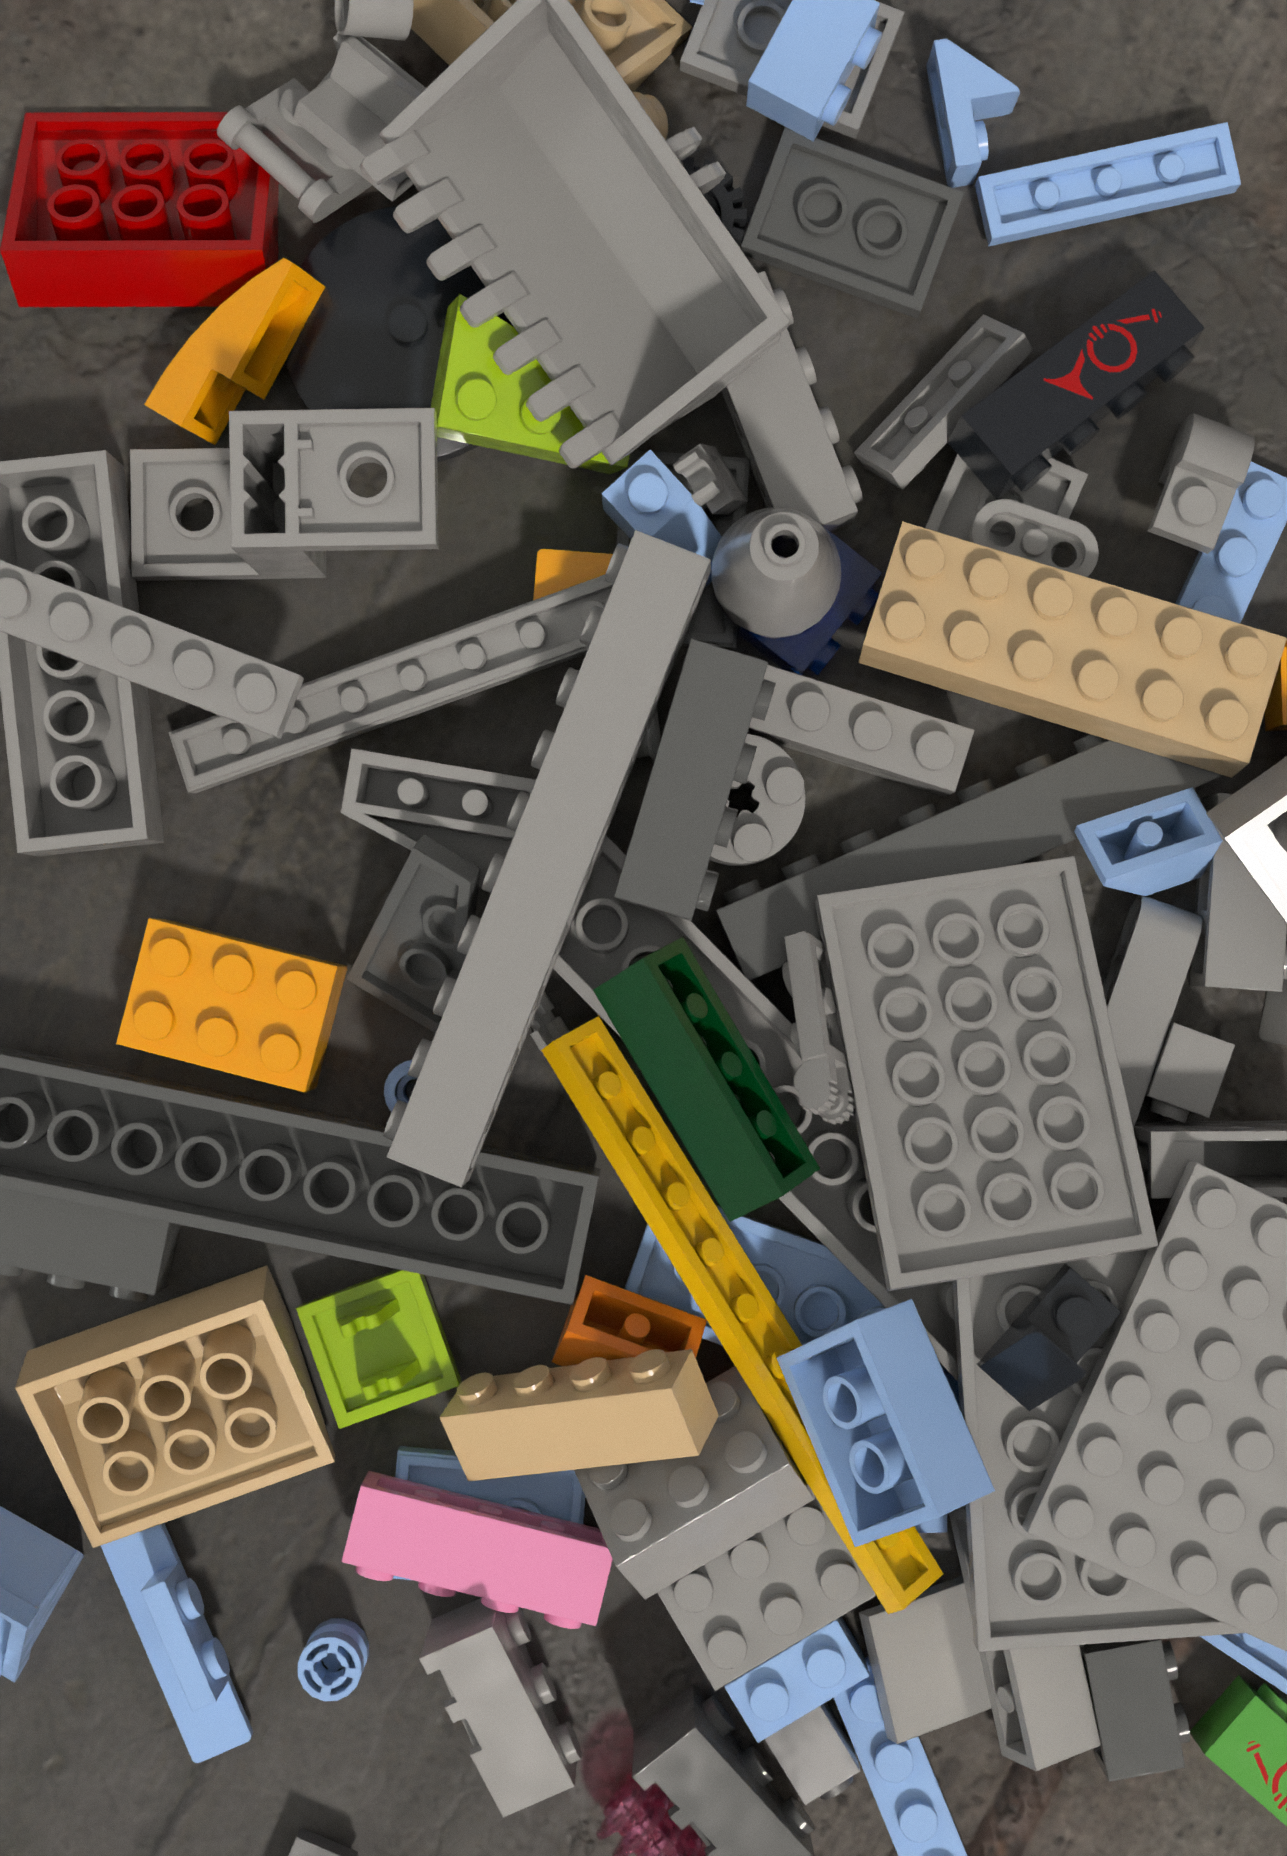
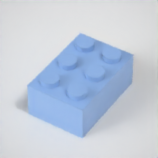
M912 1299L854 1320L777 1357L779 1366L855 1547L936 1519L995 1491Z

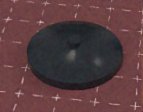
M397 206L377 209L343 223L324 237L308 254L300 268L326 287L286 359V365L292 382L308 410L431 408L448 306L459 294L470 298L485 288V285L471 266L445 280H438L426 263L431 253L452 240L438 218L411 233H406L393 217V212ZM504 312L497 316L512 325ZM437 437V462L460 456L478 446Z

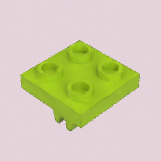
M397 1269L305 1302L296 1308L339 1429L458 1387L462 1382L424 1274Z

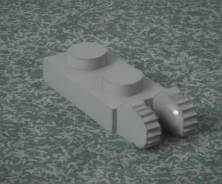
M802 931L784 937L788 961L783 964L782 969L786 988L793 997L796 1022L791 1026L792 1043L796 1053L803 1061L793 1077L795 1090L798 1091L796 1097L799 1099L798 1104L803 1106L804 1110L822 1116L821 1119L828 1123L830 1122L834 1125L839 1123L842 1125L843 1121H849V1117L851 1115L854 1116L855 1106L846 1056L836 1018L837 1010L834 995L830 987L824 944L810 933Z

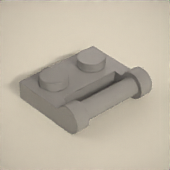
M293 78L248 107L244 108L238 105L231 109L220 122L217 128V136L231 149L241 148L298 199L299 210L313 223H317L372 185L293 120L298 101L309 93L302 84Z

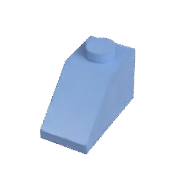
M651 450L647 451L602 493L603 510L630 539H632L635 530L711 559L712 569L714 552L722 536L702 507L694 502L691 497L692 494ZM711 572L704 588L712 582Z
M1193 787L1079 824L1074 831L1103 886L1141 896H1148L1201 878L1223 841L1213 822L1207 816V812Z

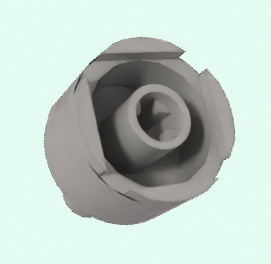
M747 734L745 743L757 746L747 782L742 784L733 781L730 790L736 792L741 785L749 788L752 791L749 801L756 806L754 813L742 810L736 817L727 848L714 844L710 860L718 864L746 866L770 858L793 838L803 818L805 786L804 779L796 764L781 747L756 735Z

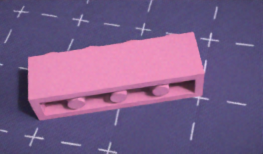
M368 1471L360 1486L342 1558L343 1563L356 1566V1573L372 1580L390 1581L393 1579V1576L418 1581V1587L432 1595L453 1597L456 1595V1591L482 1597L481 1603L495 1611L516 1613L519 1607L541 1612L544 1613V1619L547 1622L568 1629H578L582 1623L596 1626L613 1560L598 1528Z

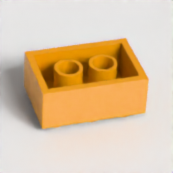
M149 918L116 1044L300 1092H308L315 1089L318 1084L348 966L167 919Z

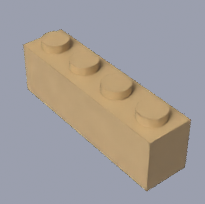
M654 1349L630 1358L606 1361L604 1358L595 1357L587 1359L578 1365L555 1368L537 1365L527 1368L522 1372L496 1376L490 1373L475 1374L458 1386L457 1392L439 1418L469 1482L699 1456L719 1415L692 1349L667 1353L660 1349Z

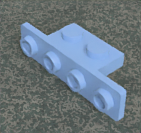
M165 1523L101 1545L192 1761L195 1763L203 1762L248 1742L253 1735V1729L230 1678V1668L226 1652L221 1642L212 1636L203 1615L204 1604L200 1591L195 1582L187 1577Z

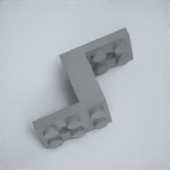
M434 408L229 411L230 448L130 449L132 577L137 581L327 578L326 551L439 549L437 414ZM376 463L381 465L387 472V482L384 489L376 496L368 498L354 494L350 488V478L353 471L361 464ZM196 498L209 500L214 510L211 523L200 531L185 529L181 522L183 507L189 501Z

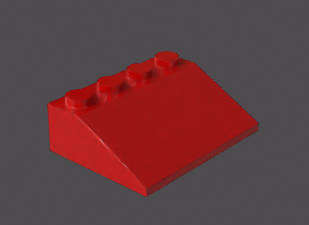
M228 112L25 113L0 247L18 306L219 307L248 281L278 262L279 182L241 148L233 150L217 136V128Z

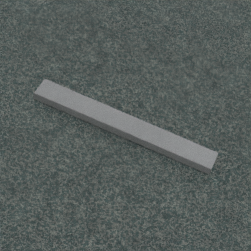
M605 575L306 682L301 685L281 739L219 715L168 732L188 793L204 791L585 655L589 646L580 643L586 620L594 605L604 609L614 584L606 582Z

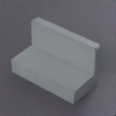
M350 36L340 45L330 78L298 101L293 120L367 180L360 170L362 160L386 145L379 134L421 92L358 39ZM404 171L374 187L393 201L411 187L413 183Z

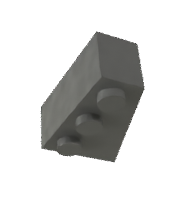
M692 1684L633 1731L632 1778L644 1790L656 1783L674 1804L668 1810L669 1817L681 1830L690 1824L707 1846L704 1849L706 1856H815L811 1839V1832L815 1827L811 1818L793 1796L784 1801L770 1783L775 1779V1776L769 1764L754 1746H750L747 1750L743 1749L731 1733L735 1728L733 1720L714 1696H710L705 1700Z

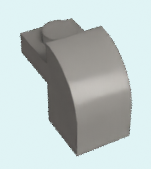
M1190 413L1180 423L1160 476L1159 482L1165 484L1148 532L1206 554L1214 550L1236 489L1245 481L1254 451L1255 437L1201 415Z

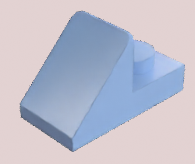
M947 38L934 40L926 67L947 186L955 188L972 185L982 161L988 159L989 152L987 131L981 119L1010 114L1018 100L1020 90L1015 84Z

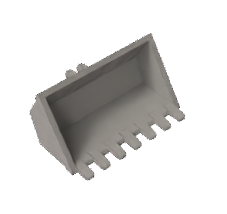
M517 0L381 131L379 136L386 145L365 157L360 164L361 172L371 185L377 186L405 171L419 191V193L398 205L393 212L394 219L404 232L411 233L437 218L448 232L452 240L431 253L426 261L428 267L438 280H445L469 266L474 269L485 288L465 300L460 306V312L468 324L473 328H477L504 312L519 333V335L500 346L493 354V359L501 371L506 375H510L537 359L552 380V382L532 394L526 401V406L534 418L542 422L570 406L585 427L559 447L560 455L571 468H577L601 452L610 465L623 459L650 437L715 397L777 344L781 333L790 325L791 321L704 197L705 193L709 192L724 179L726 172L717 161L709 165L707 164L693 174H688L680 161L688 158L696 151L702 140L700 134L695 127H692L667 140L663 138L569 0Z

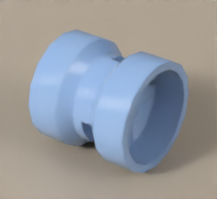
M331 1618L320 1623L311 1633L297 1664L298 1678L303 1689L312 1697L322 1701H338L347 1697L357 1687L369 1657V1641L364 1630L355 1622L345 1618ZM321 1660H323L324 1665L328 1667V1670L325 1667H323Z

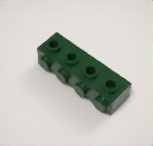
M683 937L640 959L593 989L730 1222L784 1196L820 1170L818 1163Z

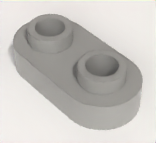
M999 499L986 504L977 513L969 529V542L1085 577L1092 573L1098 561L1099 549L1096 538L1086 526L1010 499ZM995 526H1002L1008 529L1012 538L1011 544L1005 547L995 545L990 538V529ZM1054 547H1064L1069 550L1072 555V563L1069 567H1059L1052 561L1051 551Z

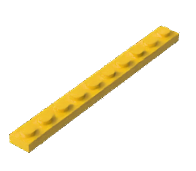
M599 1016L552 1041L541 1050L882 1606L887 1614L904 1610L944 1573L915 1526L857 1547L854 1546L777 1361V1357L802 1346L615 1041Z

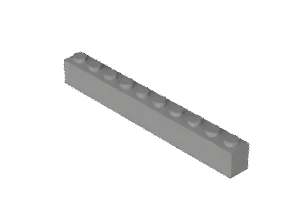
M637 530L633 534L629 547L619 543L615 548L605 575V581L614 585L604 609L595 605L591 609L580 639V643L589 646L580 670L571 667L567 670L555 704L563 707L564 711L555 733L545 729L536 746L531 766L539 769V774L531 794L520 791L510 812L506 828L515 831L514 837L506 856L496 853L485 875L482 890L491 893L482 917L471 915L460 938L457 952L465 954L466 958L457 980L447 976L435 1001L433 1014L441 1016V1021L433 1041L423 1038L412 1059L408 1075L417 1078L409 1102L406 1103L398 1100L387 1122L383 1137L393 1141L387 1158L459 1187L464 1186L469 1181L710 575L711 559Z

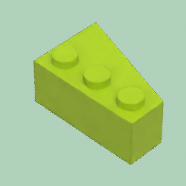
M459 294L447 309L431 408H434L437 414V437L567 465L559 453V447L585 427L570 406L542 422L534 418L526 406V401L532 394L552 382V380L537 359L510 375L504 374L494 361L493 354L500 346L519 335L514 326L497 316L477 328L471 327L460 312V306L468 298ZM601 452L578 467L612 474L628 467L630 454L615 464L610 465Z

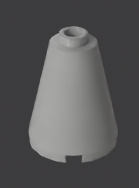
M770 507L753 511L733 523L721 537L716 547L711 569L715 597L727 617L748 631L773 639L799 635L820 622L836 599L841 583V562L836 545L823 526L802 512L781 507Z

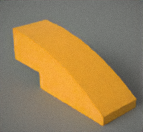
M282 258L248 281L202 323L167 366L144 405L216 445L229 421V411L235 410L245 390L263 400L265 399L326 286L293 262Z

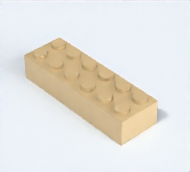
M902 521L863 643L859 663L1232 778L1250 762L1287 638Z

